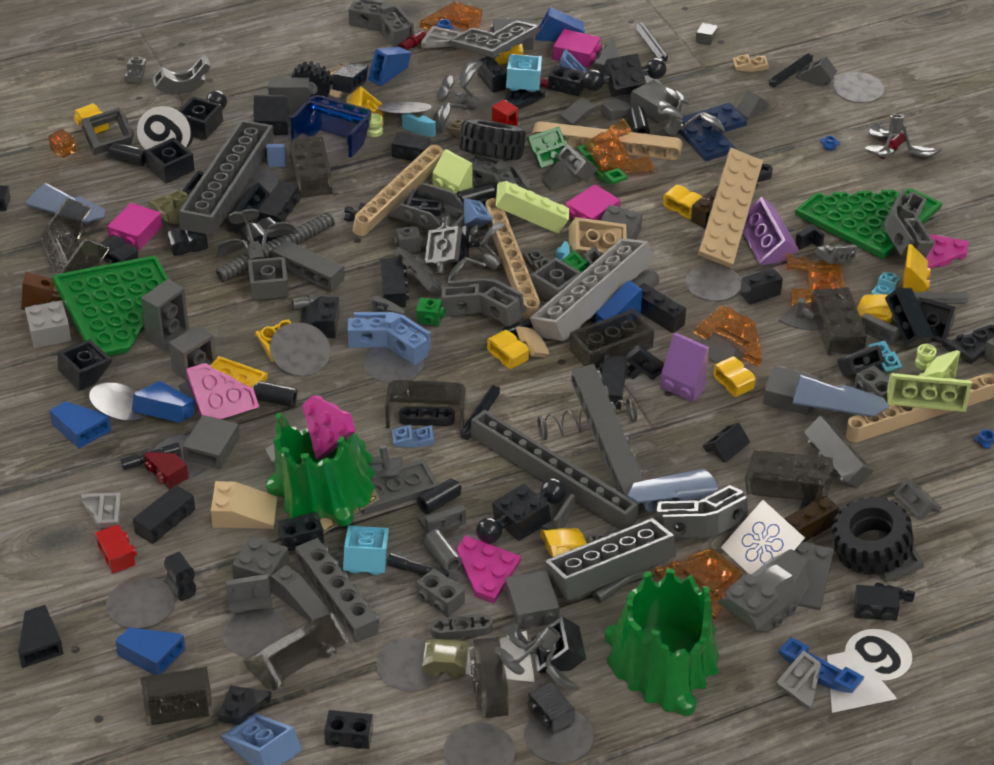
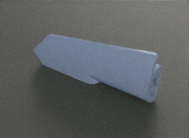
M47 183L39 187L26 202V205L29 207L77 220L84 224H89L94 220L105 219L106 211L104 208L83 197L77 196L74 198Z
M804 375L799 376L793 395L794 405L875 417L889 409V405L883 397L846 385L836 387Z
M705 469L633 483L627 497L638 504L643 503L646 511L656 512L657 502L700 501L719 491L711 474Z

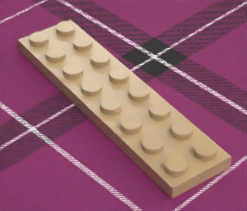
M730 148L698 256L729 268L733 266L763 160Z

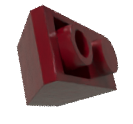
M146 452L144 454L146 470L156 476L157 481L161 485L164 484L169 490L189 478L187 464L176 454Z

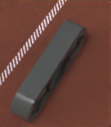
M486 614L437 618L431 623V635L435 639L484 636L492 631V618ZM459 624H464L467 626V628L460 630L457 629L456 626Z

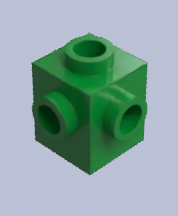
M420 298L416 308L418 324L439 326L441 319L445 318V307L442 305V300Z

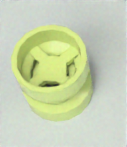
M370 114L366 116V134L368 136L378 137L382 135L383 119L381 115Z
M922 344L918 347L915 360L917 368L926 370L928 363L934 361L937 352L934 346Z

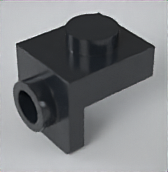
M810 225L797 233L795 244L799 250L812 243L817 247H822L825 234L815 226Z

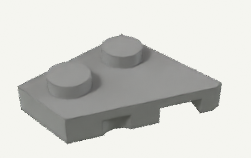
M432 26L422 40L421 48L452 47L449 40L462 32Z
M121 493L81 494L82 502L98 528H109L119 524Z
M803 650L776 684L811 710L821 663Z

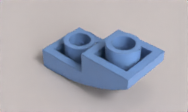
M411 425L392 429L394 446L423 447L435 444L432 425L412 430Z

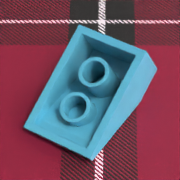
M509 54L506 88H510L513 91L526 89L529 92L539 90L542 56Z
M348 525L344 546L343 571L353 574L368 572L372 575L385 573L389 528Z

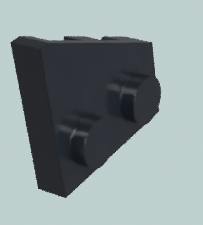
M230 685L218 714V722L242 724L247 720L248 716L259 710L261 703L271 700V691Z

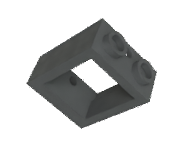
M120 108L81 119V129L93 156L107 152L109 146L114 142L126 145L132 144L134 132L128 126L127 116L125 113H122ZM117 121L124 137L100 144L93 127Z

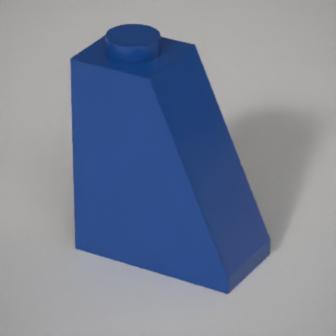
M549 7L539 24L540 32L535 34V40L556 42L564 29L585 33L584 22Z
M401 47L376 49L368 80L379 86L384 85L408 68L412 52Z
M630 280L627 281L596 312L595 327L606 336H609L639 319L642 289Z
M158 381L134 393L132 411L181 423L193 416L195 399Z
M67 401L50 410L52 425L78 449L111 431L110 418L104 413Z
M128 628L115 641L118 656L157 677L185 650L184 635L180 633Z

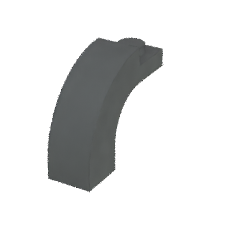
M202 54L192 68L181 73L171 72L161 67L152 78L154 87L168 94H183L198 89L206 82L204 74L211 67L208 57Z

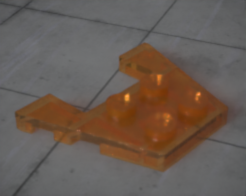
M453 2L422 19L420 27L430 30L432 26L438 25L439 20L447 19L455 27L466 30L472 27L479 29L483 9L460 2Z
M625 119L620 120L617 125L609 127V130L606 132H601L587 141V149L601 171H611L619 168L624 172H653L655 166L648 156L632 160L618 138L629 135L631 132Z
M786 253L787 269H805L808 281V289L791 288V305L798 304L799 298H804L805 302L845 294L846 288L842 265L829 264L819 260V263L809 261L808 257L802 256L800 259L793 257V254Z
M723 305L720 306L694 330L693 333L707 340L710 339L714 330L745 346V360L757 366L762 362L755 322L731 308Z
M712 548L690 555L687 560L670 562V566L664 568L662 566L656 567L654 575L662 580L666 576V570L671 568L675 571V576L679 577L684 574L688 577L691 574L696 584L701 588L703 586L709 587L713 619L717 618L723 608L718 602L726 596L728 588L742 577V570Z

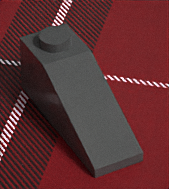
M285 565L271 575L272 593L316 626L331 614V611L301 575L289 566Z

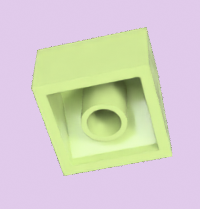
M447 149L444 150L433 171V186L452 191L456 195L458 191L472 188V163Z
M956 350L936 357L932 363H928L925 372L920 373L919 376L955 379L960 351Z

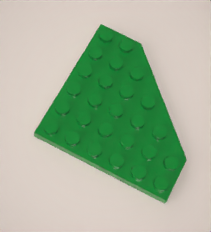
M890 189L881 190V193H872L871 190L857 191V194L833 192L832 195H823V193H815L795 210V215L885 259L896 247L885 231L884 221L900 192ZM905 189L904 195L906 196L913 191L927 199L918 216L922 224L941 209L942 202L915 189Z
M156 255L56 274L52 277V281L83 341L92 340L108 356L130 351L145 326L141 297L169 279Z

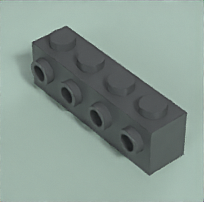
M288 240L282 242L272 251L273 258L285 257L286 271L331 292L345 280L343 265Z
M819 416L804 432L809 437L808 442L814 448L820 450L818 454L824 460L830 462L829 467L841 475L840 480L845 485H852L858 488L873 472L872 468L828 419Z

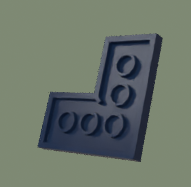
M731 103L683 116L682 124H685L697 114L706 112L715 116L723 124L725 132L747 126L745 117ZM700 117L687 125L684 130L680 129L678 131L705 162L728 155L730 148L735 149V146L722 134L723 132L720 129L707 123Z

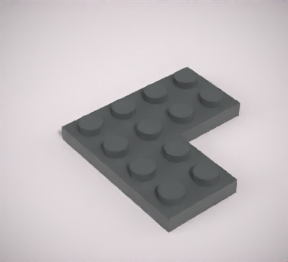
M519 20L494 33L472 27L450 39L449 43L450 46L457 49L468 50V52L479 53V55L495 58L502 52L510 50L511 47L534 37L535 34L540 32L539 25Z

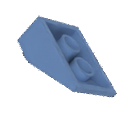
M257 713L221 736L222 740L250 765H281L293 759L297 753L302 751L294 727Z

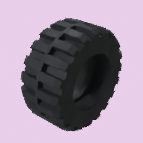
M465 119L462 122L458 145L460 150L479 156L519 160L523 156L527 133L525 129L510 124Z
M869 496L868 499L862 497L856 502L848 503L847 507H843L839 511V515L835 516L834 524L832 525L835 552L838 559L843 562L844 566L849 569L852 567V571L857 573L864 572V575H871V573L882 575V572L885 571L889 573L894 570V567L899 568L904 564V560L906 561L910 557V552L913 550L914 538L909 514L906 513V509L903 506H899L893 500L888 501V498L885 497L876 498V496ZM871 530H881L889 533L886 537L876 541H864L857 538L862 533Z

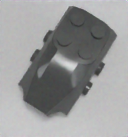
M422 183L415 189L418 190L419 195L424 196L428 194L444 201V207L440 216H434L432 213L406 205L411 192L387 214V217L418 226V228L423 229L426 236H428L429 230H435L442 226L443 216L450 217V227L465 226L464 204L452 191L427 183Z
M789 549L769 559L753 574L741 577L728 588L726 596L718 604L754 629L769 633L774 627H779L788 615L791 616L795 613L798 604L811 585L807 575L809 562L794 550Z

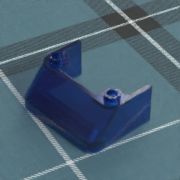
M314 95L290 117L291 141H295L301 134L314 136L321 130L348 138L349 157L352 158L364 145L372 119V112L368 108L321 95Z

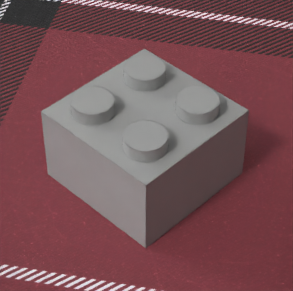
M62 301L25 307L34 348L71 341L69 324Z

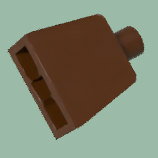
M25 272L22 284L21 310H25V307L51 303L53 301L63 302L58 291L55 289L52 278Z

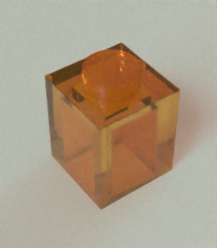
M60 129L48 135L50 149L61 158L76 152L75 139L65 130Z

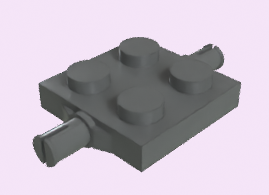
M448 216L442 217L441 227L428 231L425 261L427 266L437 265L436 275H443L445 264L459 261L462 228L460 226L450 227V217Z

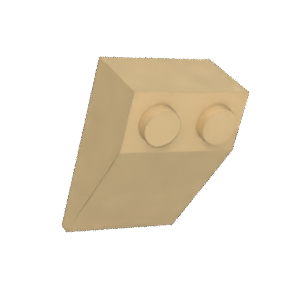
M575 217L568 227L570 253L575 251L581 257L594 246L603 255L621 238L627 239L626 224Z
M215 481L211 506L213 528L274 529L277 496L238 482Z

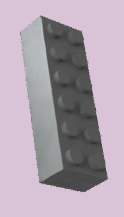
M651 518L546 560V571L551 585L567 600L575 599L582 594L595 591L597 588L612 584L619 579L629 577L634 573L649 569L651 566L676 557L675 539L671 532Z

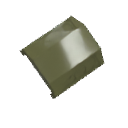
M177 190L176 192L150 200L148 203L153 210L161 212V217L164 221L178 224L179 210L189 195L184 191Z
M445 639L426 640L422 672H426L429 676H438L442 672H447L453 678L465 675L469 643Z

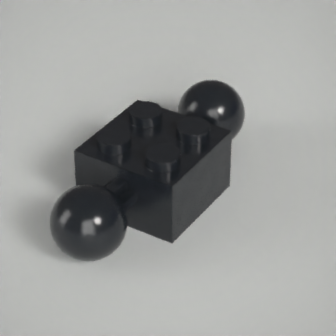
M638 53L607 59L603 66L604 74L597 70H590L584 75L583 84L588 90L597 91L602 88L603 84L608 83L611 97L630 94L634 89L646 84L645 76L648 75L652 79L662 78L666 73L667 67L665 62L659 58L651 59L646 66H641Z
M214 90L207 95L206 100L192 96L179 110L185 116L190 126V139L186 148L191 145L193 136L207 139L223 122L222 110L227 105V97L223 92Z
M550 478L542 484L539 494L535 493L525 484L492 502L494 518H484L477 524V537L487 544L495 543L500 539L503 528L518 541L529 536L551 521L549 503L557 504L565 498V484L557 478Z

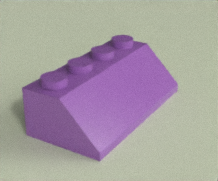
M760 197L750 206L743 234L759 264L766 265L788 260L799 249L775 206L763 197Z

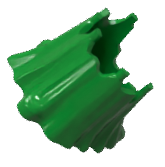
M277 413L275 416L277 420L276 438L273 439L276 472L266 481L268 493L274 496L285 497L284 511L289 515V518L317 512L319 519L329 518L339 526L350 525L354 520V511L357 508L368 505L374 491V484L371 482V479L375 475V471L369 465L373 457L366 451L365 442L358 437L357 432L347 438V440L341 436L337 440L338 447L324 459H316L308 428L304 431H298L296 427L290 426L283 413Z
M671 568L666 570V576L660 582L652 580L651 572H644L643 580L636 589L629 593L617 625H610L605 630L604 639L612 647L607 658V664L612 669L616 678L627 682L630 691L642 692L646 703L655 702L660 704L666 712L674 711L682 716H689L696 710V699L691 693L692 690L706 689V678L711 675H717L719 672L717 667L719 652L715 640L716 628L713 625L709 595L710 588L703 586L701 592L693 575L690 574L685 580H682L675 576V571Z

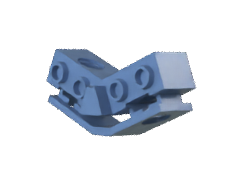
M354 312V318H348V348L387 347L411 364L416 365L427 358L428 351L431 350L430 332L402 314L394 312Z

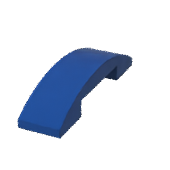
M792 637L779 649V654L789 664H792L803 650L821 663L818 683L840 692L853 693L864 680L863 675L848 667L841 670L809 652V646Z

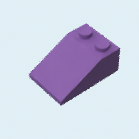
M674 333L661 373L660 388L694 402L705 390L709 347Z

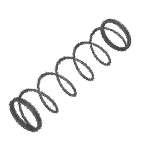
M628 398L626 404L622 400H618L615 404V411L617 403L622 402L626 406L630 421L632 423L636 422L637 409L634 400ZM630 402L633 408L634 419L630 410ZM581 409L579 424L574 414L569 410L564 412L561 426L552 414H548L545 419L542 415L538 416L537 424L541 439L544 441L548 438L546 424L548 416H552L555 419L561 435L564 436L563 420L567 412L573 416L581 433V413L583 410ZM541 421H542V424H543L544 434H543V431H542Z

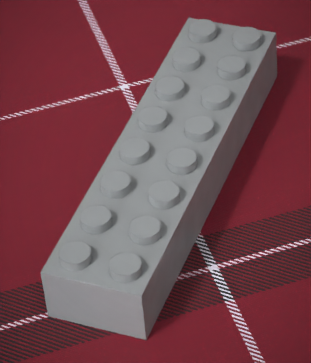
M621 238L530 317L534 330L542 338L559 341L568 339L569 335L579 329L586 320L590 319L627 281L637 278L638 274L648 268L655 260L649 242Z

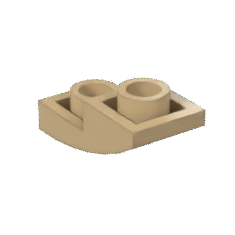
M749 54L733 58L735 68L739 71L755 72L769 69L765 55L750 59Z
M519 326L516 328L519 340L528 346L531 356L546 358L549 355L543 339L534 329Z

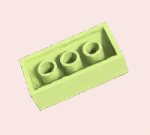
M507 181L498 183L497 208L557 234L560 233L569 220V208L523 189L516 184Z
M892 373L890 374L887 388V404L966 412L972 381Z

